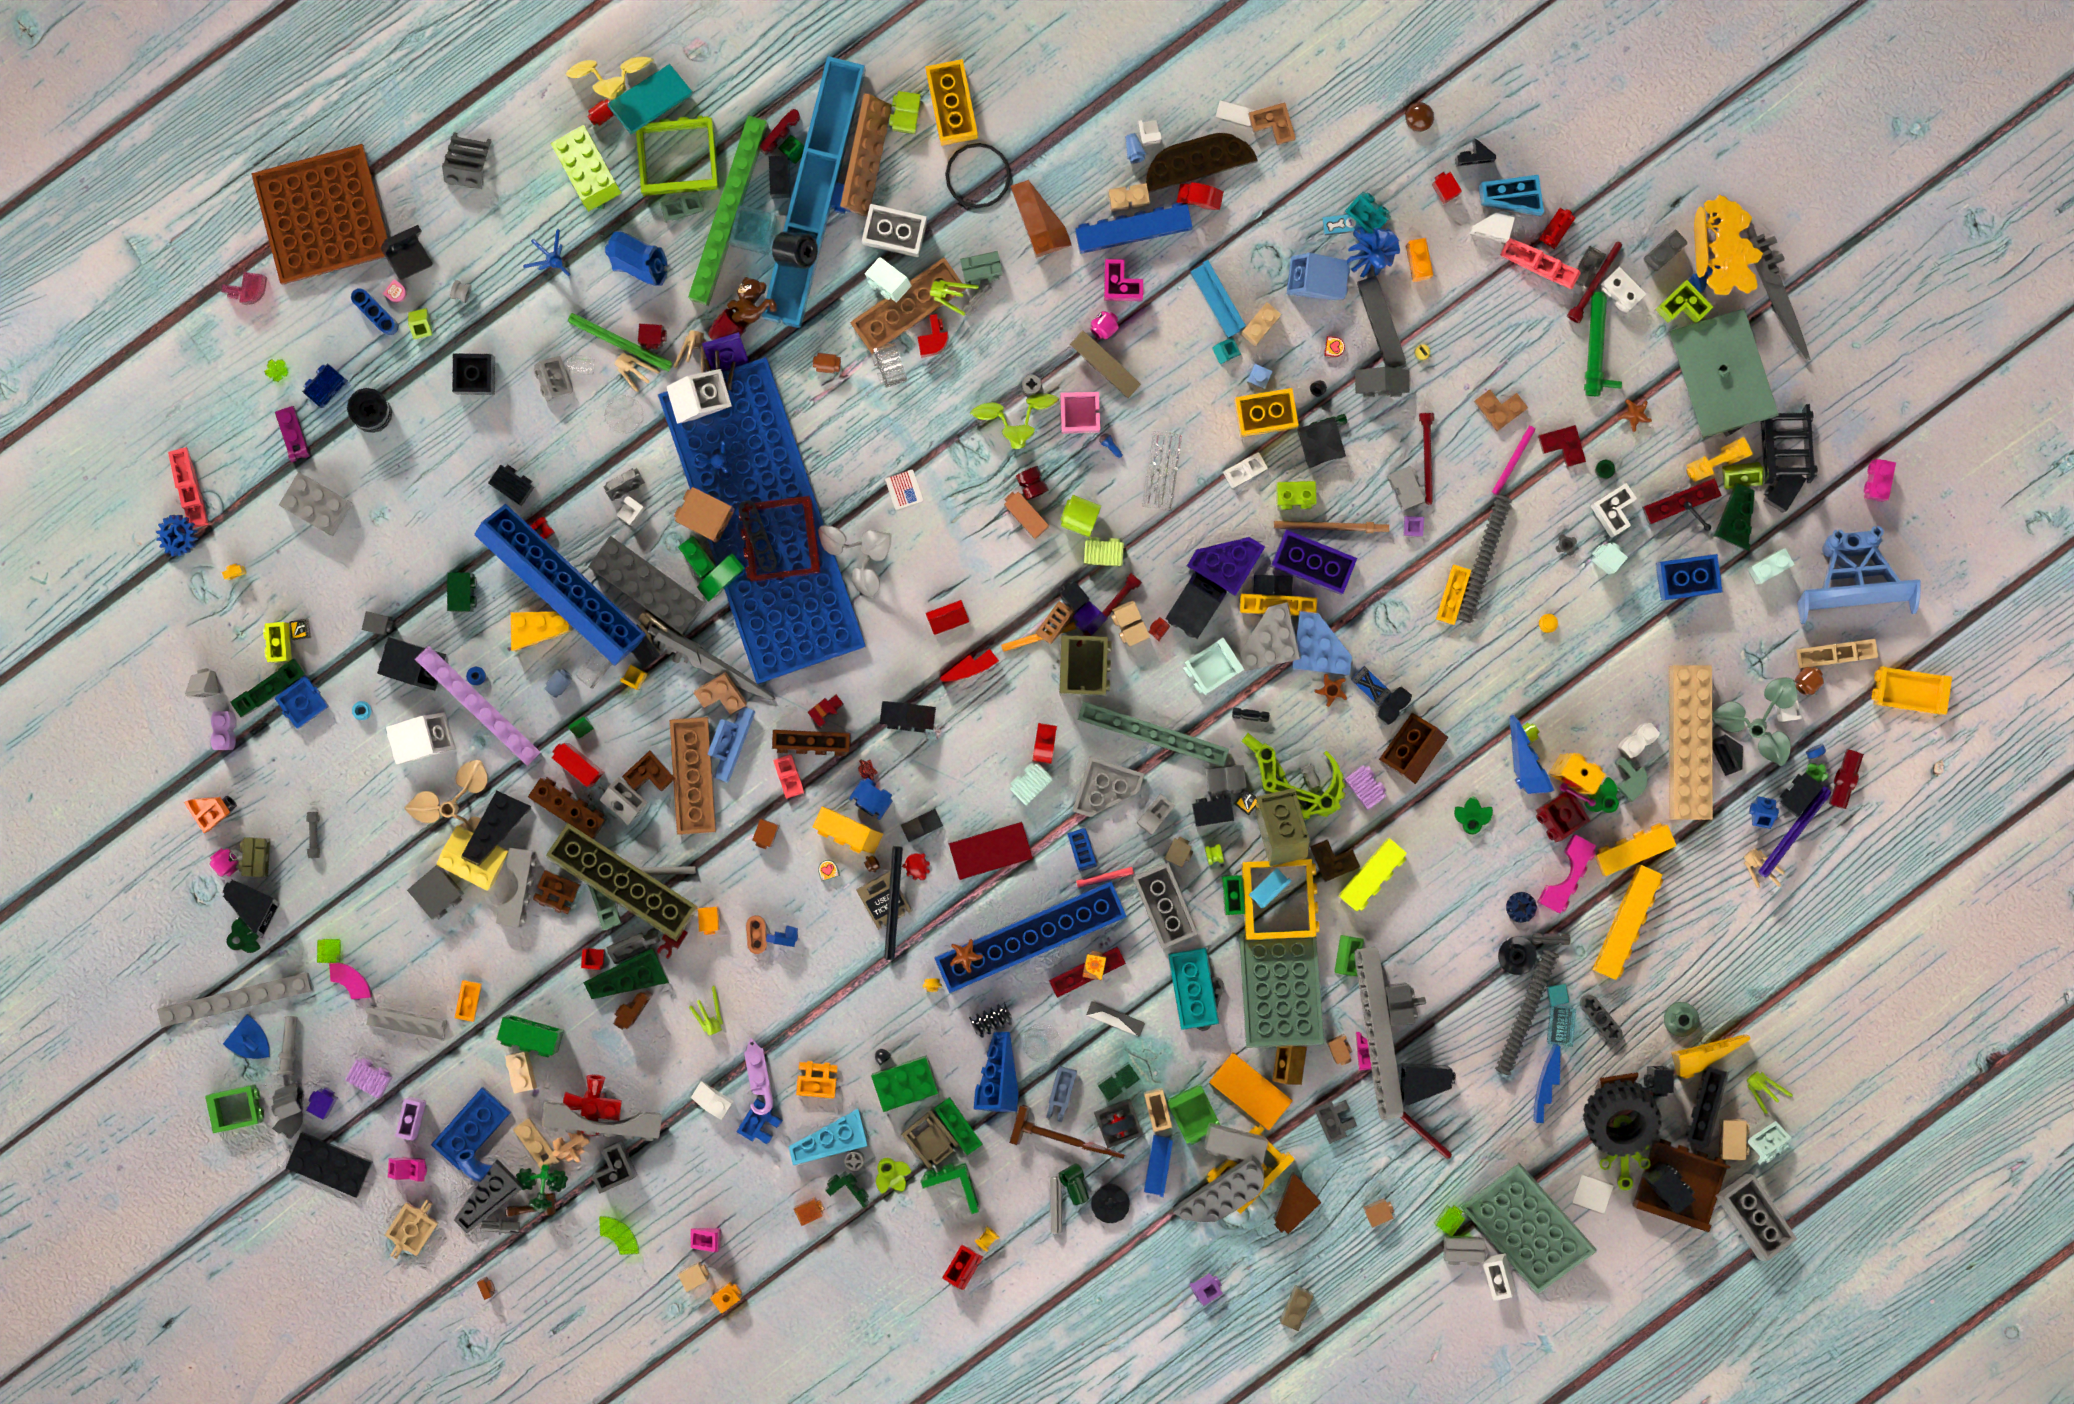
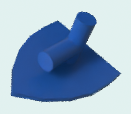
M246 1014L223 1045L242 1057L252 1059L270 1057L266 1034L262 1027Z

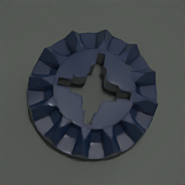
M1517 892L1509 897L1506 903V911L1512 920L1523 923L1530 921L1535 916L1537 910L1536 900L1530 894ZM1519 902H1521L1522 904H1528L1527 907H1525L1526 914H1524L1521 910L1515 911L1519 907Z

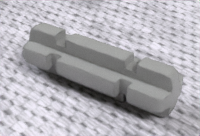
M984 284L981 287V291H978L971 298L969 304L962 308L965 315L971 316L974 309H977L986 299V296L992 293L993 289L990 285Z

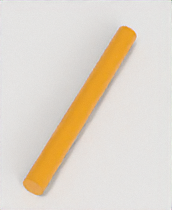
M1069 623L1060 634L1076 629L1075 623ZM1048 630L1044 631L1050 636L1053 634ZM1033 634L1002 644L1001 647L1003 652L1043 639L1037 634Z

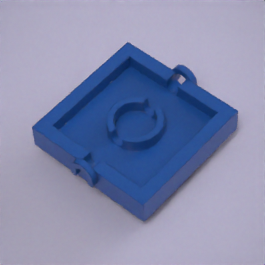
M306 675L274 698L282 708L283 715L290 719L296 729H300L329 707L321 696V692Z

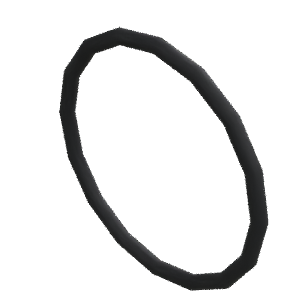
M983 143L968 144L957 150L948 161L945 173L947 187L952 196L963 205L973 208L989 207L999 201L1008 190L1011 179L1010 167L1004 155L993 146ZM983 147L991 149L1000 156L1006 166L1007 179L1005 187L997 198L988 203L973 204L965 202L956 195L951 187L949 177L951 164L959 153L968 148Z

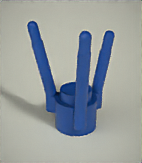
M721 442V452L713 455L711 459L696 458V461L712 464L716 469H722L724 473H727L726 466L728 461L725 457V442Z

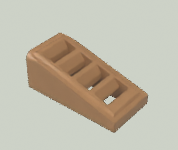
M1059 601L1041 624L1036 634L1051 645L1074 618V611ZM1060 611L1066 614V616L1064 617L1062 614H1060ZM1057 617L1058 619H1060L1061 623L1056 621L1054 618ZM1052 623L1053 625H1055L1057 627L1056 630L1052 628L1049 624ZM1047 629L1053 634L1050 636L1044 630Z

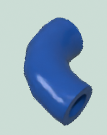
M473 1150L461 1151L456 1156L457 1164L463 1173L477 1182H481L492 1166L480 1162Z

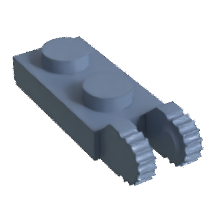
M1058 1066L1046 1118L1050 1119L1052 1117L1053 1107L1057 1105L1061 1107L1057 1118L1059 1122H1062L1065 1109L1068 1107L1077 1070Z

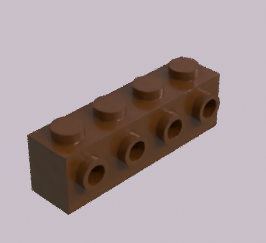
M773 729L772 749H777V753H788V750H796V754H807L809 750L815 751V755H827V751L834 752V756H846V752H850L851 733Z
M540 778L528 795V798L590 838L595 839L607 821L603 817L605 814L596 808L594 810L587 807L588 803L581 798L576 800L571 796L573 794L571 791L564 787L562 789L555 786L556 782L551 778Z

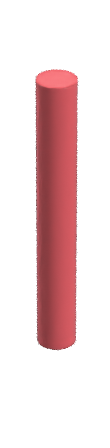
M1129 867L1081 879L1076 882L1078 888L1132 875L1134 872L1133 868Z

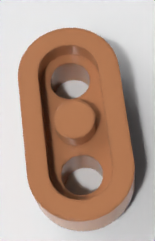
M754 915L746 922L747 946L750 952L760 954L767 948L766 922L761 916ZM755 921L760 924V927L757 929L753 927ZM757 940L761 942L759 948L754 945V942Z

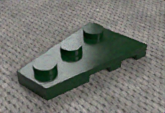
M1735 483L1714 537L1750 551L1751 514H1753L1755 490Z

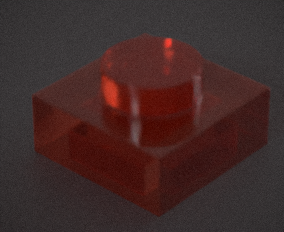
M1159 617L1151 624L1148 633L1160 641L1170 628V625Z

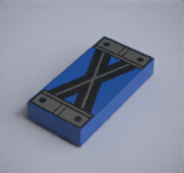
M1365 666L1351 679L1377 706L1392 693Z

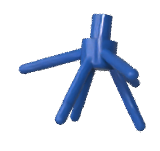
M559 229L556 230L554 250L551 253L544 249L536 240H531L546 255V260L524 264V268L542 265L538 269L543 270L551 266L553 268H560L567 276L571 275L562 265L560 254L563 245L560 244L558 247Z

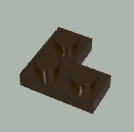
M1328 839L1310 846L1324 882L1360 868L1353 849L1335 856Z

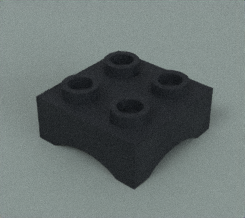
M1334 417L1297 429L1309 468L1326 461L1346 457L1337 421Z

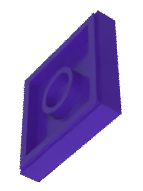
M739 333L702 343L712 371L716 370V350L719 351L721 372L730 370L733 361L736 362L735 368L749 363Z

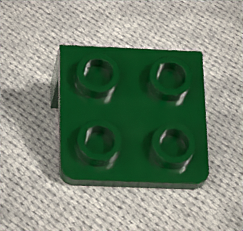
M845 1171L839 1176L835 1174L828 1180L825 1191L829 1196H832L846 1185L864 1209L869 1203L868 1193L863 1188L859 1189L856 1184L858 1181L852 1173L848 1174Z

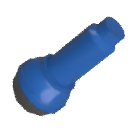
M1107 433L1101 435L1099 439L1101 445L1108 447L1120 459L1123 454L1113 443L1111 435Z

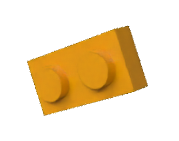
M462 980L455 1013L456 1019L475 1021L482 983Z

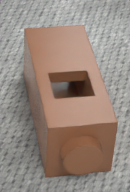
M1012 492L1004 499L1006 501L1004 506L1034 539L1049 528V525L1019 492L1016 494Z

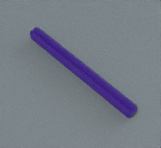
M1823 787L1758 870L1762 877L1766 878L1771 874L1831 795V791L1827 787Z

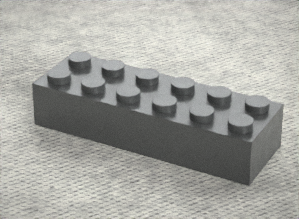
M612 536L608 538L588 566L683 635H685L706 605L705 602Z

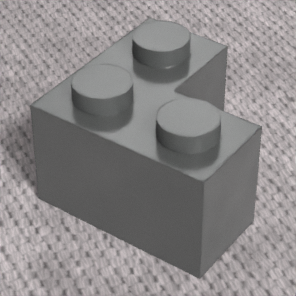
M1392 367L1355 370V393L1363 394L1364 398L1375 397V394H1378V396L1402 397L1403 393H1410L1409 370Z
M623 1140L602 1150L609 1167L592 1175V1178L600 1194L632 1180L638 1175Z

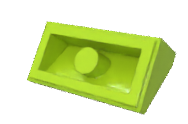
M1760 462L1722 466L1724 489H1732L1735 483L1746 487L1763 485V466Z

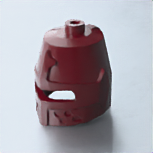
M726 308L714 320L708 332L711 340L739 333L741 337L746 332V328L744 329L740 322L735 323L733 321L732 315L735 313L733 310Z

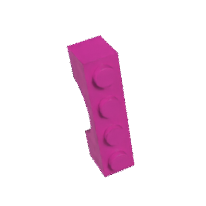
M1573 834L1564 850L1571 865L1568 877L1558 885H1546L1537 902L1560 914L1562 911H1565L1570 903L1568 898L1578 888L1577 881L1587 871V867H1585L1587 862L1592 860L1596 854V850H1594L1596 845Z

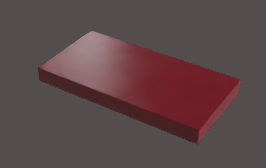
M1022 822L948 843L959 880L1033 859Z

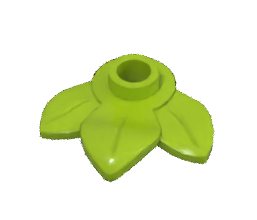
M888 1157L881 1159L877 1166L879 1173L875 1179L878 1190L882 1194L889 1187L898 1191H904L906 1186L904 1176L911 1173L910 1167L905 1162H895ZM889 1164L891 1169L885 1170L883 1166Z

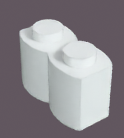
M1644 723L1638 726L1631 736L1624 738L1619 743L1618 749L1626 758L1636 757L1644 750L1645 745L1653 743L1658 738L1660 732L1652 723Z

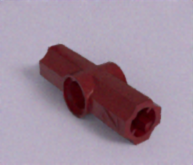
M1849 749L1846 750L1841 768L1837 770L1834 778L1835 787L1829 802L1830 805L1842 809L1847 808L1852 790L1855 789L1858 783V771L1864 754Z

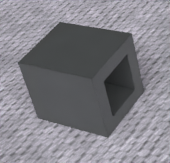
M366 611L361 630L388 636V633L392 632L394 622L392 617Z

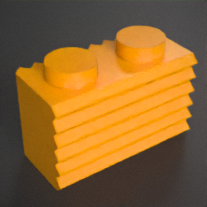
M1426 238L1410 240L1405 247L1407 248L1408 259H1410L1408 262L1410 263V270H1412V281L1416 282L1432 278L1433 270Z

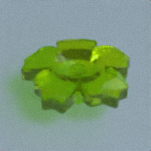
M271 359L267 364V367L270 369L264 371L265 375L269 378L273 377L274 382H279L282 380V376L286 377L289 373L287 368L284 367L286 362L282 359L276 360V362Z

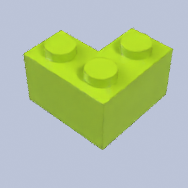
M1686 280L1655 310L1667 323L1672 321L1681 311L1694 323H1697L1713 306Z

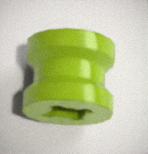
M1216 844L1215 847H1205L1208 865H1213L1214 862H1224L1220 844Z

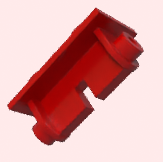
M1559 208L1539 240L1555 250L1575 220L1572 212L1568 209L1563 210Z

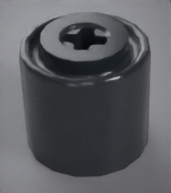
M780 232L775 237L772 245L774 261L781 266L806 269L814 264L818 254L816 240L813 236L804 233Z

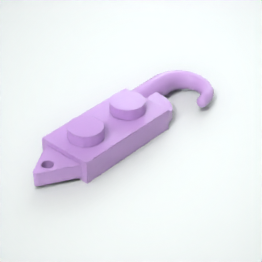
M750 1038L748 1047L744 1052L750 1087L755 1095H764L766 1103L765 1107L760 1110L755 1108L754 1104H750V1107L754 1113L764 1115L772 1109L773 1098L763 1048H760Z

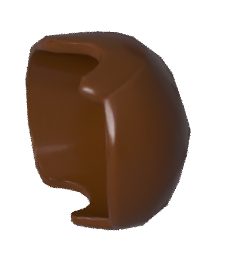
M1423 102L1411 104L1405 111L1406 124L1413 131L1423 132L1428 130L1434 123L1432 108Z

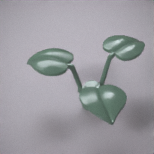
M1777 678L1766 686L1764 696L1772 702L1762 719L1757 718L1750 723L1748 718H1744L1746 714L1745 708L1740 703L1734 701L1726 702L1712 712V720L1719 727L1729 732L1742 731L1745 721L1747 727L1750 728L1751 736L1761 738L1758 750L1764 758L1780 766H1783L1788 760L1791 750L1788 736L1782 731H1776L1772 735L1770 732L1765 731L1767 729L1766 719L1775 704L1782 709L1790 708L1795 704L1798 692L1795 681L1792 678Z

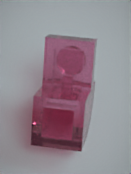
M244 272L241 287L222 284L221 292L226 294L227 298L239 300L243 305H252L263 297L266 290L267 277L262 274Z

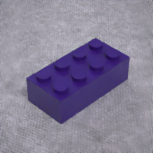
M1285 530L1270 567L1342 595L1358 558Z

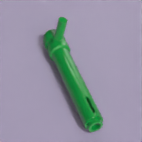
M1594 292L1591 302L1588 361L1584 378L1586 380V384H1584L1585 395L1591 397L1601 396L1603 387L1622 388V381L1605 380L1604 373L1602 372L1607 297L1604 292Z

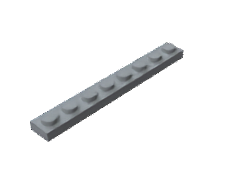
M307 972L159 1008L157 1012L162 1028L312 991V986Z

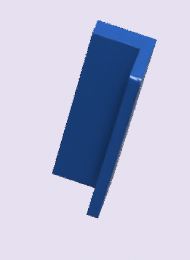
M1153 1134L1144 1187L1145 1193L1164 1197L1173 1138Z

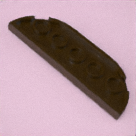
M1214 133L1178 143L1163 149L1153 159L1146 176L1148 193L1258 162V159L1247 142L1229 133Z

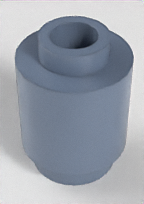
M557 669L547 681V686L544 689L550 695L557 698L558 695H562L572 682L570 678L572 675L565 669Z

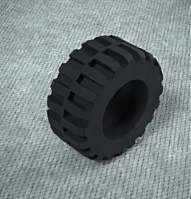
M1617 1080L1612 1084L1606 1083L1603 1088L1596 1089L1594 1091L1595 1094L1590 1095L1587 1099L1589 1104L1586 1103L1583 1109L1585 1112L1583 1114L1584 1125L1591 1141L1600 1151L1607 1152L1611 1156H1615V1154L1618 1157H1625L1627 1154L1632 1156L1636 1155L1635 1152L1646 1150L1645 1147L1647 1145L1650 1146L1654 1142L1653 1138L1658 1137L1660 1133L1658 1129L1662 1125L1661 1113L1649 1090L1646 1087H1642L1641 1084L1637 1082L1633 1084L1629 1080H1624V1082ZM1625 1109L1638 1111L1635 1119L1626 1126L1614 1128L1606 1125L1609 1118L1618 1111Z

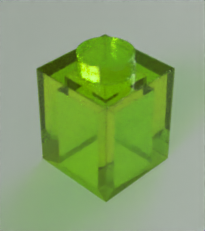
M1447 1204L1434 1221V1224L1452 1237L1465 1220V1217L1461 1215L1463 1211L1457 1206L1453 1205L1451 1207Z

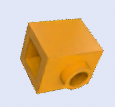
M730 1281L715 1292L710 1299L722 1314L742 1298L740 1295L742 1291L737 1284L733 1285Z

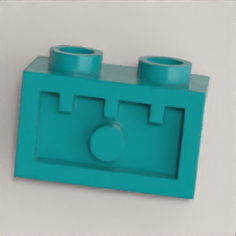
M1364 191L1345 210L1369 234L1373 233V228L1381 229L1391 218L1390 212L1384 206H1379L1375 202V198L1370 193H1365Z

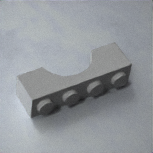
M515 847L509 848L506 867L516 875L518 889L510 901L499 904L496 924L518 928L525 924L527 913L524 912L525 906L530 901L528 889L529 886H532L534 875L531 872L532 867H535L537 862L535 851Z

